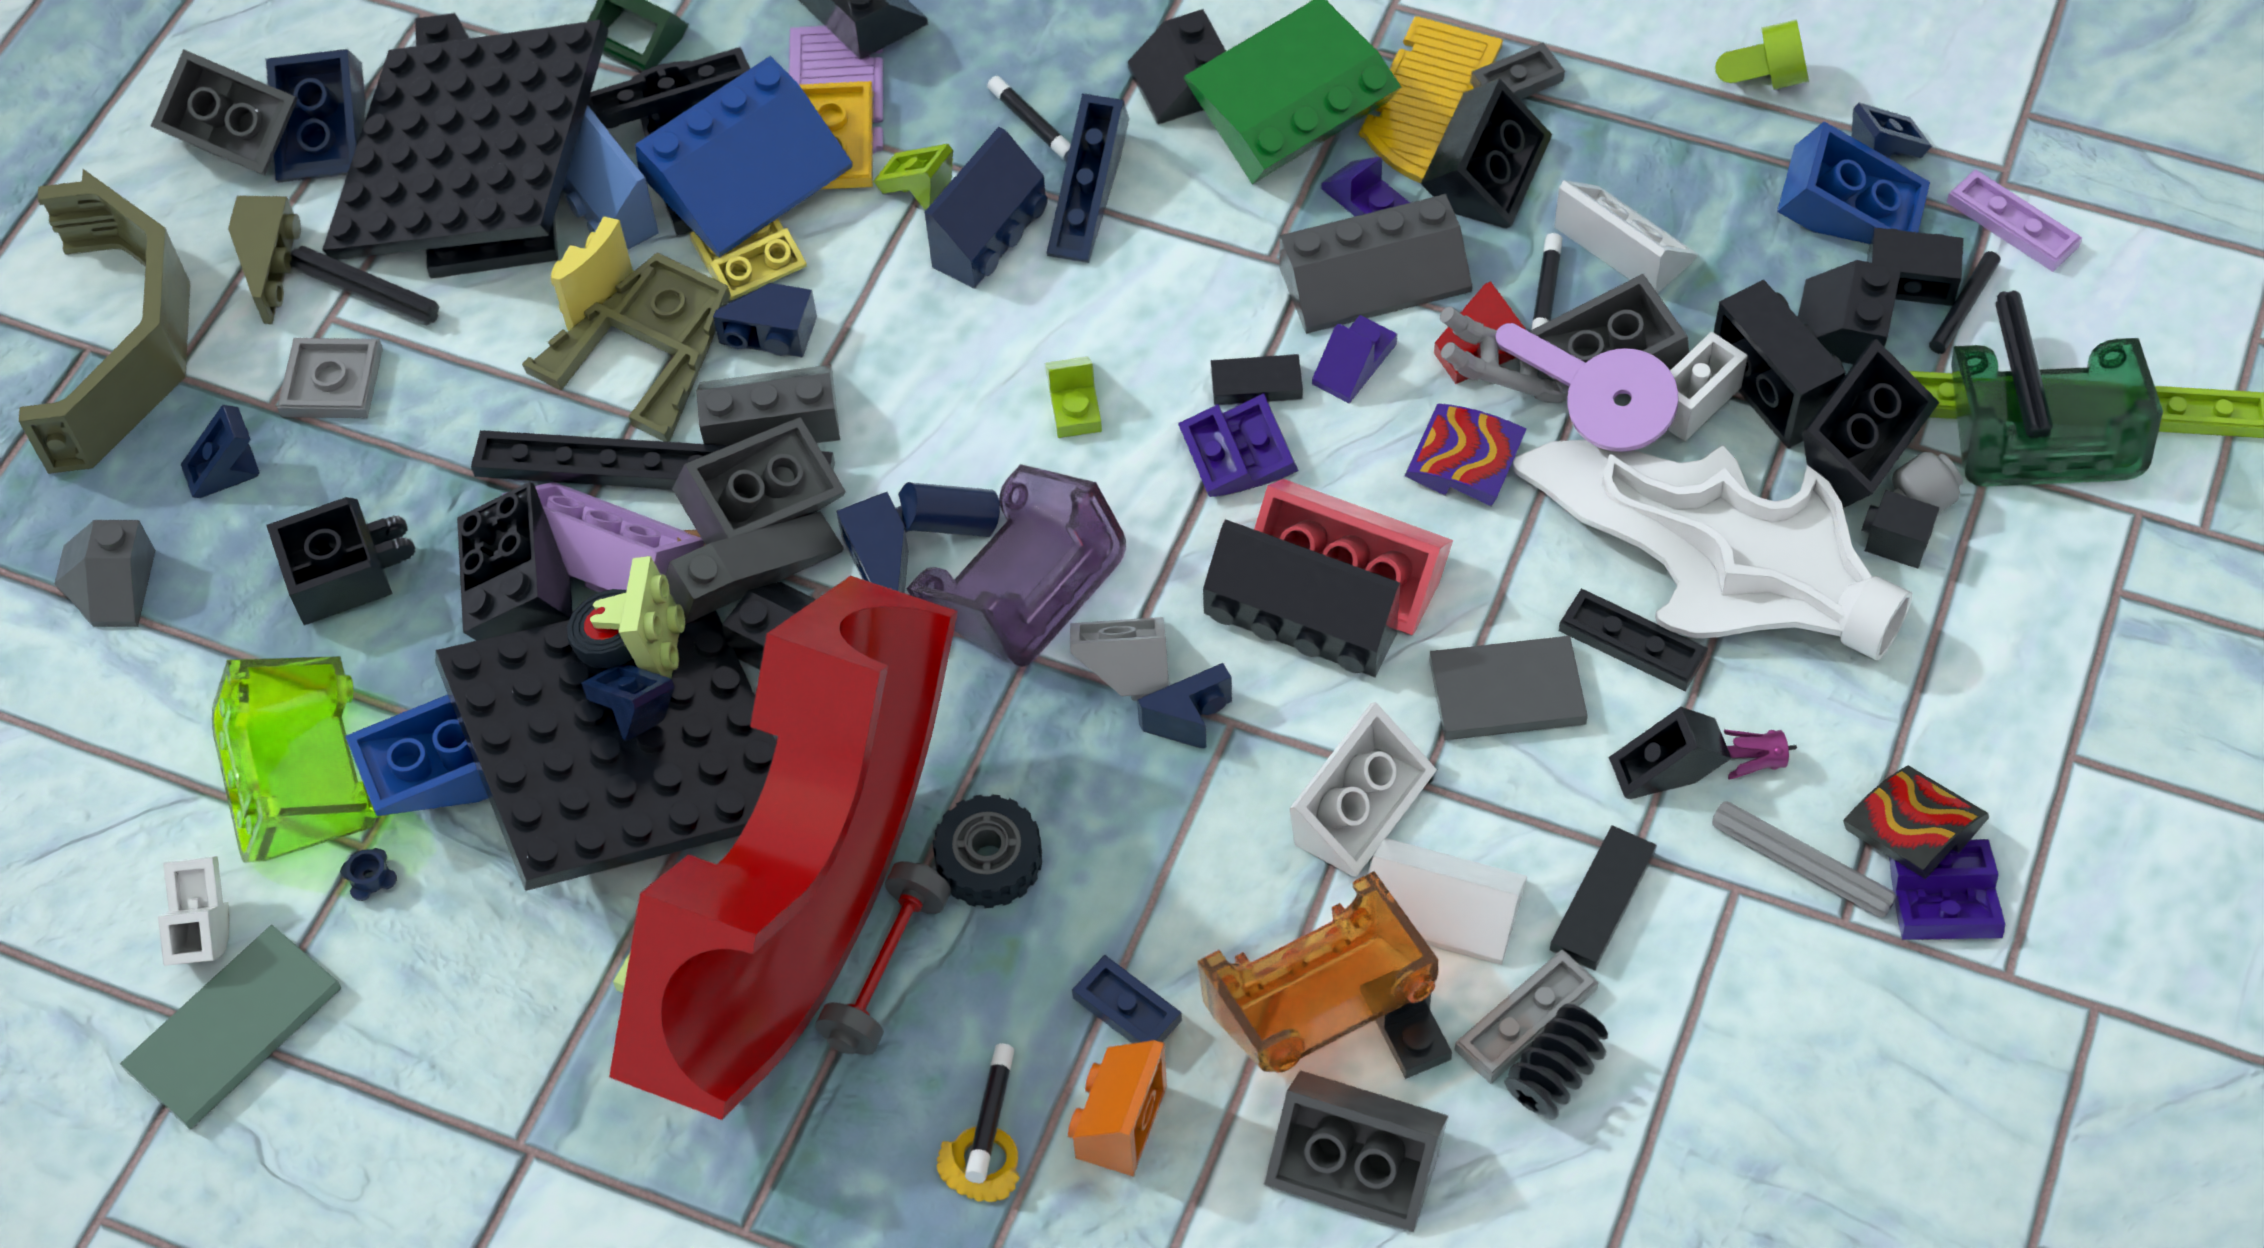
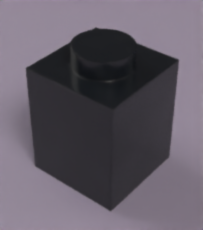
M1885 490L1880 506L1870 505L1861 531L1870 533L1865 551L1919 569L1940 507Z

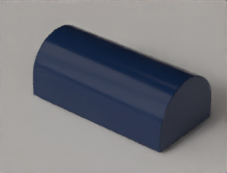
M907 482L898 493L908 531L990 537L999 521V498L992 489Z

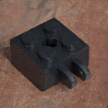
M349 497L266 525L289 596L303 625L391 595L392 591L384 569L399 564L401 561L411 559L410 557L414 556L416 552L411 538H402L406 531H408V526L403 517L393 515L392 517L388 516L386 519L382 518L367 523L358 499Z

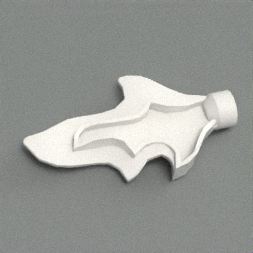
M1586 440L1551 441L1517 456L1513 460L1512 469L1517 476L1546 493L1580 522L1641 548L1665 565L1677 587L1670 601L1656 611L1655 618L1658 625L1671 632L1692 638H1713L1757 630L1796 627L1839 636L1842 644L1878 661L1893 643L1909 610L1912 592L1878 576L1872 577L1852 547L1842 502L1830 482L1808 465L1801 490L1789 499L1771 501L1757 497L1749 491L1738 461L1724 445L1712 451L1702 460L1678 463L1635 450L1623 452L1609 451L1592 445Z

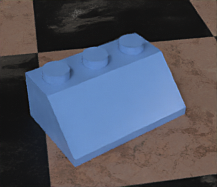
M587 105L563 190L567 194L566 199L574 215L577 218L584 216L588 221L586 224L590 233L596 231L603 216L620 220L628 250L659 234L646 179Z

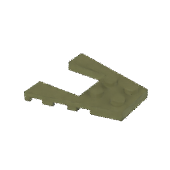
M657 252L616 285L617 292L602 304L594 303L584 312L585 318L568 332L564 329L548 341L549 348L535 359L528 357L522 365L526 374L562 391L611 326L673 355L674 357L628 416L633 427L664 442H670L716 333L713 319L715 310L727 305L731 294L728 285Z

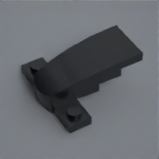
M741 47L691 62L676 61L644 70L632 77L631 80L591 91L587 105L606 129H612L621 124L640 119L644 135L647 137L751 68ZM664 201L676 236L693 231Z

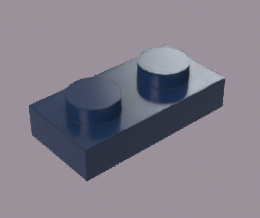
M1106 955L1072 989L1073 999L1131 1043L1152 1040L1163 1042L1182 1022L1181 1011Z

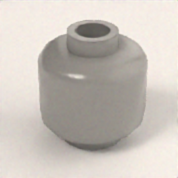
M1923 452L1893 473L1892 482L1895 489L1893 492L1940 507L1939 514L1958 501L1960 495L1959 486L1963 484V479L1956 466L1946 455L1940 454L1936 456L1931 452Z

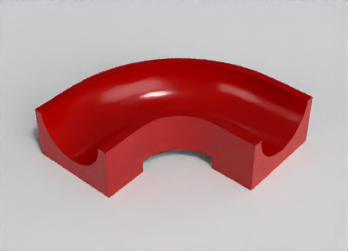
M849 576L767 633L750 725L752 728L778 736L766 782L748 823L733 847L722 860L714 864L688 854L640 892L609 1078L723 1120L774 1069L804 1032L838 978L873 908L898 847L929 749L958 611Z

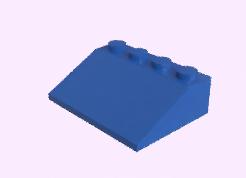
M771 55L635 144L637 166L644 175L646 182L719 258L853 167V162L800 85Z

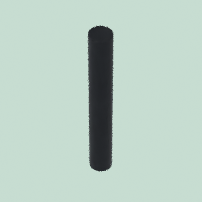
M1987 251L1981 258L1930 341L1929 347L1933 352L1943 354L1947 350L1999 265L2001 258L1997 253Z

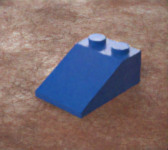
M1824 121L1794 146L1777 212L1812 232L1870 244L1874 228L1898 229L1909 232L1919 231L1930 181Z
M448 694L345 736L377 816L476 803L488 799Z

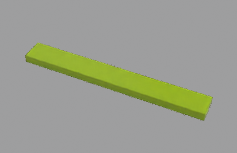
M1909 371L1940 402L1929 416L1930 418L2023 423L2013 377ZM2042 379L2053 425L2264 438V392Z

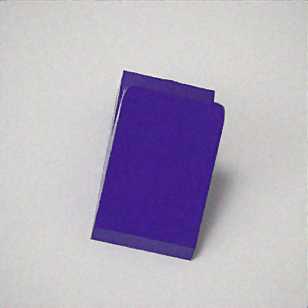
M1381 157L1351 161L1321 183V189L1353 216L1410 203L1382 180L1383 159Z
M1359 315L1350 328L1337 324L1313 375L1312 385L1350 404L1397 345V333L1362 315Z

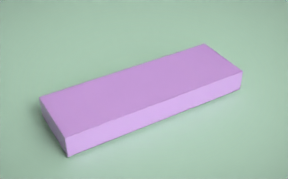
M1976 169L1949 193L1947 199L1949 205L2052 272L2079 248L2082 240L2081 236Z

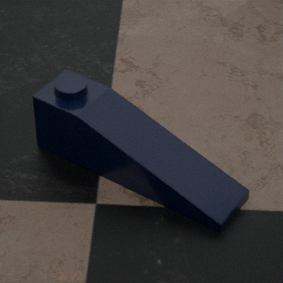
M1082 93L1047 247V256L1087 263L1090 261L1121 159L1129 123L1128 112L1122 99Z

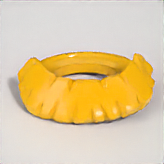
M976 1126L963 1131L953 1142L943 1141L941 1143V1150H939V1156H937V1171L941 1175L940 1178L946 1181L948 1187L952 1190L956 1189L958 1194L967 1195V1198L970 1199L975 1198L976 1201L995 1202L1008 1198L1009 1193L1016 1189L1015 1185L1020 1179L1016 1171L1018 1150L1015 1142L1006 1132L997 1128L994 1143L999 1145L1005 1153V1164L998 1171L989 1174L983 1183H973L965 1178L966 1163L964 1155L973 1143Z

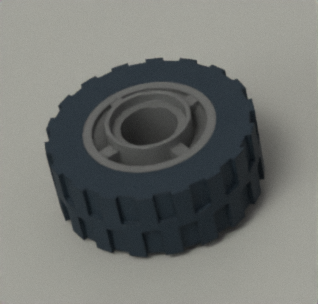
M991 794V796L976 795L970 800L965 801L963 799L956 803L955 808L951 811L948 810L943 815L941 824H937L935 829L936 839L933 840L937 872L948 882L951 887V895L957 900L962 899L966 901L967 905L973 907L981 905L984 908H994L995 905L1000 904L1005 906L1011 904L1015 898L1024 896L1030 885L1033 886L1038 879L1037 872L1042 867V846L1039 828L1036 821L1033 822L1031 819V813L1025 807L1021 808L1017 801L1011 798L1007 800L1001 798V795ZM985 846H994L999 849L998 852L991 856L977 854V851Z

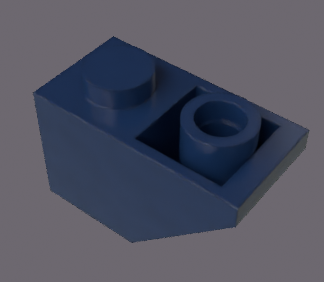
M769 283L715 310L713 319L719 344L728 345L735 349L747 348L766 351L778 356L791 355L803 357L817 319L812 289Z

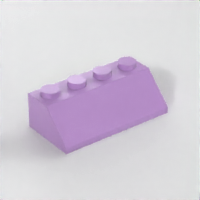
M551 482L535 486L568 576L585 581V586L591 590L598 592L611 589L627 590L633 558L651 556L659 573L666 575L670 561L703 547L705 544L700 537L559 483Z

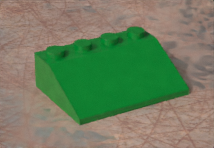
M1327 0L1310 1L1188 73L1183 78L1252 184L1385 105L1401 88L1380 53Z

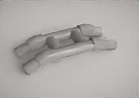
M1450 306L1441 312L1440 321L1451 328L1455 335L1465 342L1475 345L1477 343L1480 344L1481 358L1475 357L1468 351H1463L1452 342L1444 345L1441 350V357L1452 364L1454 369L1464 377L1476 381L1481 379L1530 394L1535 399L1545 402L1562 403V400L1567 401L1554 380L1539 379L1538 369L1520 360V373L1499 366L1498 350L1502 349L1497 345V330L1483 326L1482 323L1472 320L1467 315H1462Z

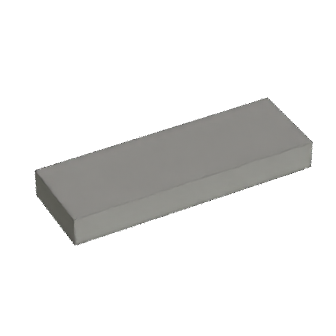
M1562 949L1457 1040L1454 1050L1491 1084L1520 1059L1525 1050L1532 1048L1535 1037L1544 1033L1545 1025L1548 1021L1556 1018L1557 1010L1562 1005L1567 1003L1580 1006L1597 991L1599 982Z

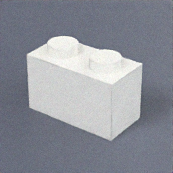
M1712 331L1670 370L1677 384L1679 403L1676 416L1668 431L1686 442L1741 388L1748 355Z

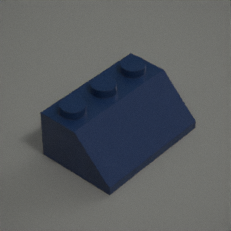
M998 127L924 212L932 268L974 289L985 276H990L995 271L999 259L1009 247H1014L1018 244L1025 228L1034 218L1038 219L1043 214L1048 202L1044 175L1005 129Z

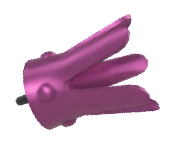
M1724 729L1725 734L1737 736L1733 739L1734 745L1727 746L1732 758H1756L1740 764L1736 770L1729 773L1728 779H1734L1764 768H1771L1772 770L1786 768L1789 761V750L1797 749L1796 745L1788 746L1786 736L1782 730H1769L1767 733L1758 734Z

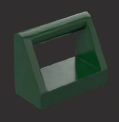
M597 0L587 22L601 20L608 29L625 11L656 26L643 54L608 37L602 53L641 72L657 66L682 40L689 26L688 23L672 12L646 0Z

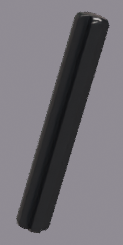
M300 246L298 249L294 248L291 252L289 264L299 272L424 325H429L438 318L439 305L436 301L308 247Z
M2015 290L2011 292L2002 291L1997 295L1998 300L1995 306L2026 435L2031 439L2039 437L2045 439L2051 435L2053 422L2022 297Z

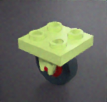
M652 557L633 558L627 590L611 589L599 592L583 601L572 613L567 624L568 642L578 658L593 668L609 669L624 665L633 659L638 668L671 678L673 670H676L679 664L677 643L679 633H682L685 629V615L682 606L676 605L670 594L667 577L659 573Z

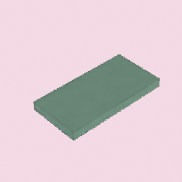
M271 924L128 1055L120 1065L191 1130L341 989V986L334 977Z

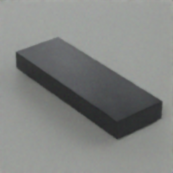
M1582 588L1559 623L1558 631L1685 692L1707 657V647L1671 632Z
M1611 825L1551 941L1549 950L1558 953L1563 949L1577 963L1596 970L1656 852L1657 845Z

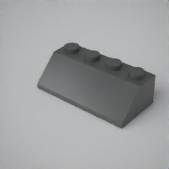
M1446 194L1280 235L1279 269L1306 334L1335 327L1337 324L1343 325L1354 322L1359 315L1370 318L1472 292V282L1461 227Z

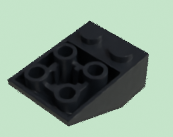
M528 482L457 517L464 634L478 641L570 620L573 613L570 579L536 487L532 482Z

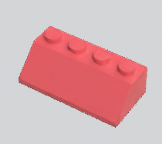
M1281 479L1267 486L1254 530L1400 582L1397 630L1410 635L1415 633L1440 583L1453 543L1452 539L1286 479Z

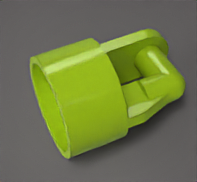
M1797 19L1761 27L1764 43L1725 52L1717 59L1715 64L1717 76L1726 83H1736L1770 75L1773 90L1809 82Z

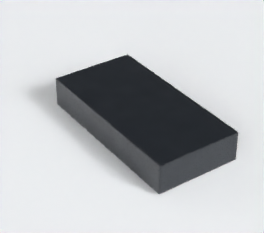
M1299 354L1210 360L1214 405L1245 403L1263 393L1267 401L1303 399Z

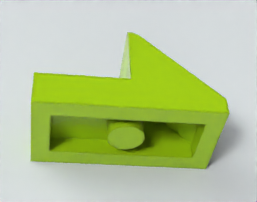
M942 144L897 152L873 182L882 194L910 191L926 211L952 181L953 149L949 144Z
M1087 356L1046 362L1045 369L1058 438L1102 432L1094 386L1093 364L1090 358Z

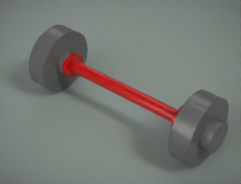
M906 861L897 862L893 865L885 881V888L899 902L902 908L855 1004L846 1005L835 1002L825 1004L815 1023L817 1031L834 1049L846 1054L856 1053L861 1055H871L876 1051L884 1031L881 1025L870 1016L866 1008L912 913L920 911L928 914L940 913L943 911L951 894V887L948 882L930 866Z

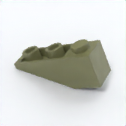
M237 196L228 230L264 324H273L276 308L281 307L283 304L285 273H290L292 269L289 264L291 261V250L294 240H298L300 237V218L298 214L293 213L289 200L285 196Z

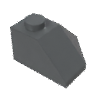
M93 520L63 546L54 584L80 610L84 618L93 627H138L155 549L139 520Z

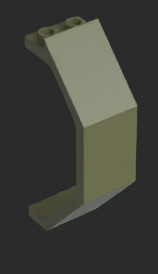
M83 169L81 182L39 186L37 200L40 205L45 206L49 214V224L52 226L54 233L59 234L63 242L65 255L120 249L145 266L143 315L139 325L66 398L55 403L20 407L19 423L48 474L94 468L186 377L190 280L167 230L160 223Z

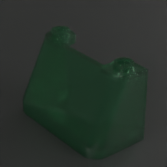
M2139 338L2112 339L2098 344L2091 351L2087 367L2041 369L2040 374L2053 428L2049 437L2032 439L2026 435L2011 371H1998L1997 356L1992 349L1986 346H1954L1951 368L1961 458L1965 477L1970 483L1986 487L2125 481L2139 477L2149 469L2163 409Z

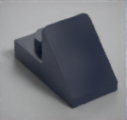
M1858 103L1853 108L1851 137L1888 158L1894 153L1898 156L1906 154L1921 159L1932 147L1911 117L1863 103Z
M222 404L180 464L192 497L203 498L254 479L259 475L258 466L248 444L251 440L239 407Z
M1224 663L1137 699L1138 720L1142 731L1194 747L1206 748V726L1200 715L1217 713L1226 704L1232 702V677Z
M629 664L606 669L582 682L587 700L613 709L619 730L625 741L631 740L664 720L674 691V684L671 678Z

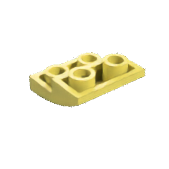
M603 216L596 231L589 234L585 249L569 245L562 260H558L553 266L551 284L555 288L559 301V310L563 314L567 331L571 330L585 318L584 312L594 303L602 304L617 292L615 286L633 272L620 220Z
M778 218L720 258L694 231L690 233V240L712 278L728 285L731 294L729 301L807 266L788 228L784 229Z

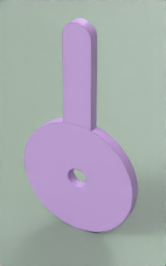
M1507 323L1498 328L1496 341L1499 348L1569 386L1567 405L1570 419L1577 432L1592 445L1609 451L1637 450L1659 439L1674 421L1679 403L1677 384L1669 368L1657 357L1641 350L1625 348L1603 352L1585 363L1516 324ZM1619 394H1628L1632 398L1626 406L1615 404L1614 399Z

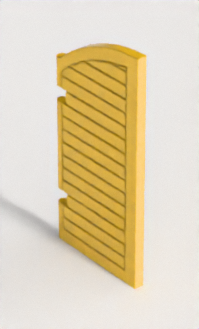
M1415 16L1403 40L1404 45L1413 48L1411 51L1399 49L1390 67L1401 88L1388 103L1375 110L1381 112L1380 117L1371 114L1366 116L1358 135L1364 138L1371 149L1390 167L1421 184L1463 93L1474 89L1470 83L1472 71L1495 62L1503 45V39Z

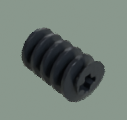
M1567 1003L1562 1005L1557 1010L1556 1018L1548 1021L1545 1025L1544 1033L1535 1037L1532 1048L1525 1050L1521 1055L1520 1062L1510 1068L1508 1077L1504 1081L1507 1090L1528 1110L1550 1120L1556 1119L1559 1115V1110L1552 1100L1562 1105L1568 1104L1571 1100V1095L1566 1087L1574 1090L1580 1089L1583 1080L1578 1072L1585 1075L1592 1074L1595 1066L1590 1058L1602 1060L1606 1056V1049L1599 1041L1608 1038V1032L1604 1024L1581 1007Z

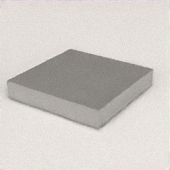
M293 338L277 407L281 417L368 418L383 350L380 339Z

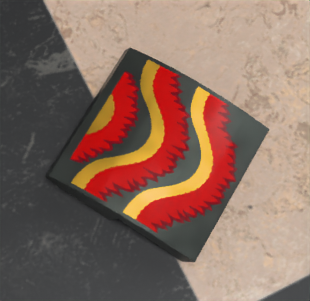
M1907 765L1872 790L1843 821L1848 832L1924 879H1927L1952 849L1960 853L1989 819V814Z

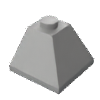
M1163 617L1070 623L1071 654L1121 696H1131L1133 701H1137V699L1169 686Z

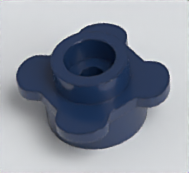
M379 848L360 850L354 853L342 865L340 872L342 877L348 879L352 886L350 894L353 899L365 901L370 897L371 893L377 892L382 888L390 889L396 884L397 875L393 870L388 869L386 864L387 854L384 850ZM373 872V875L371 877H365L367 873Z

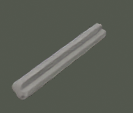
M1724 801L1716 810L1712 821L1715 828L1876 916L1885 917L1893 906L1896 894L1891 889L1730 802Z

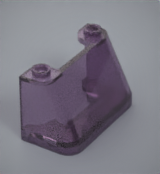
M1020 464L1006 479L999 494L1000 507L1007 522L962 572L953 579L947 570L934 566L922 571L906 589L911 596L958 611L954 628L955 632L998 659L1023 667L1032 663L1119 565L1125 554L1126 538L1096 482Z

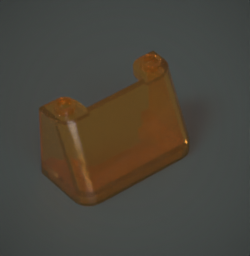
M1375 871L1352 882L1353 889L1357 893L1356 897L1346 909H1344L1341 903L1332 907V922L1253 962H1250L1245 953L1242 952L1235 956V963H1230L1220 950L1197 961L1203 1003L1214 1020L1262 1071L1285 1072L1294 1067L1301 1058L1409 1002L1416 1003L1422 1001L1433 992L1439 974L1438 958Z

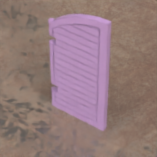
M826 26L790 28L789 75L798 84L872 81L873 123L882 122L883 59L881 57L870 58L869 55L860 60ZM883 48L874 53H882ZM882 127L873 128V154L883 150Z

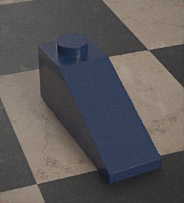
M884 492L837 510L841 537L861 578L905 593L909 554L906 533L910 531L907 530L902 507L898 506L895 508L888 492Z

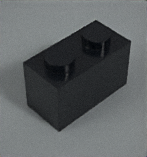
M1874 228L1867 254V262L1901 268L1895 300L1952 306L1962 279L1964 238L1943 234Z

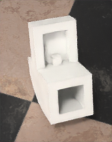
M218 856L163 863L169 912L158 916L163 966L212 961L221 957L226 951L229 938L228 902L223 903Z

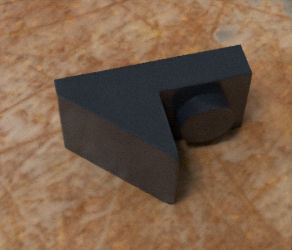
M1405 972L1362 990V997L1405 1079L1451 1060L1452 1050L1430 1011L1431 992L1424 984L1408 972Z

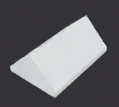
M1563 180L1559 187L1554 228L1629 280L1644 274L1658 294L1696 259L1698 253L1601 187Z
M1376 702L1371 703L1289 808L1295 846L1351 876H1358L1382 841L1389 835L1437 771L1432 763Z
M1385 838L1372 858L1358 918V926L1502 965L1527 876Z

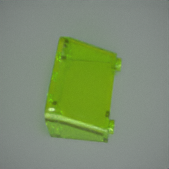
M340 656L226 661L212 707V732L240 857L244 863L268 861L372 828L376 819L381 818V816L376 815L363 781H358L351 751L345 738L346 731L342 714L346 703L352 702L354 688L351 676L345 675Z

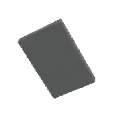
M1570 636L1430 651L1429 662L1444 740L1586 725L1588 715Z

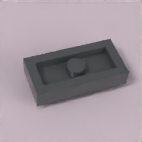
M1544 42L1472 71L1470 83L1474 88H1477L1500 78L1521 100L1563 82L1565 70Z

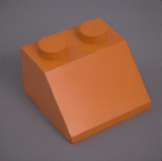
M1152 1040L1107 1047L1102 1063H1093L1085 1086V1092L1090 1093L1084 1109L1078 1107L1075 1109L1068 1129V1137L1073 1139L1076 1159L1134 1177L1167 1088L1164 1043Z

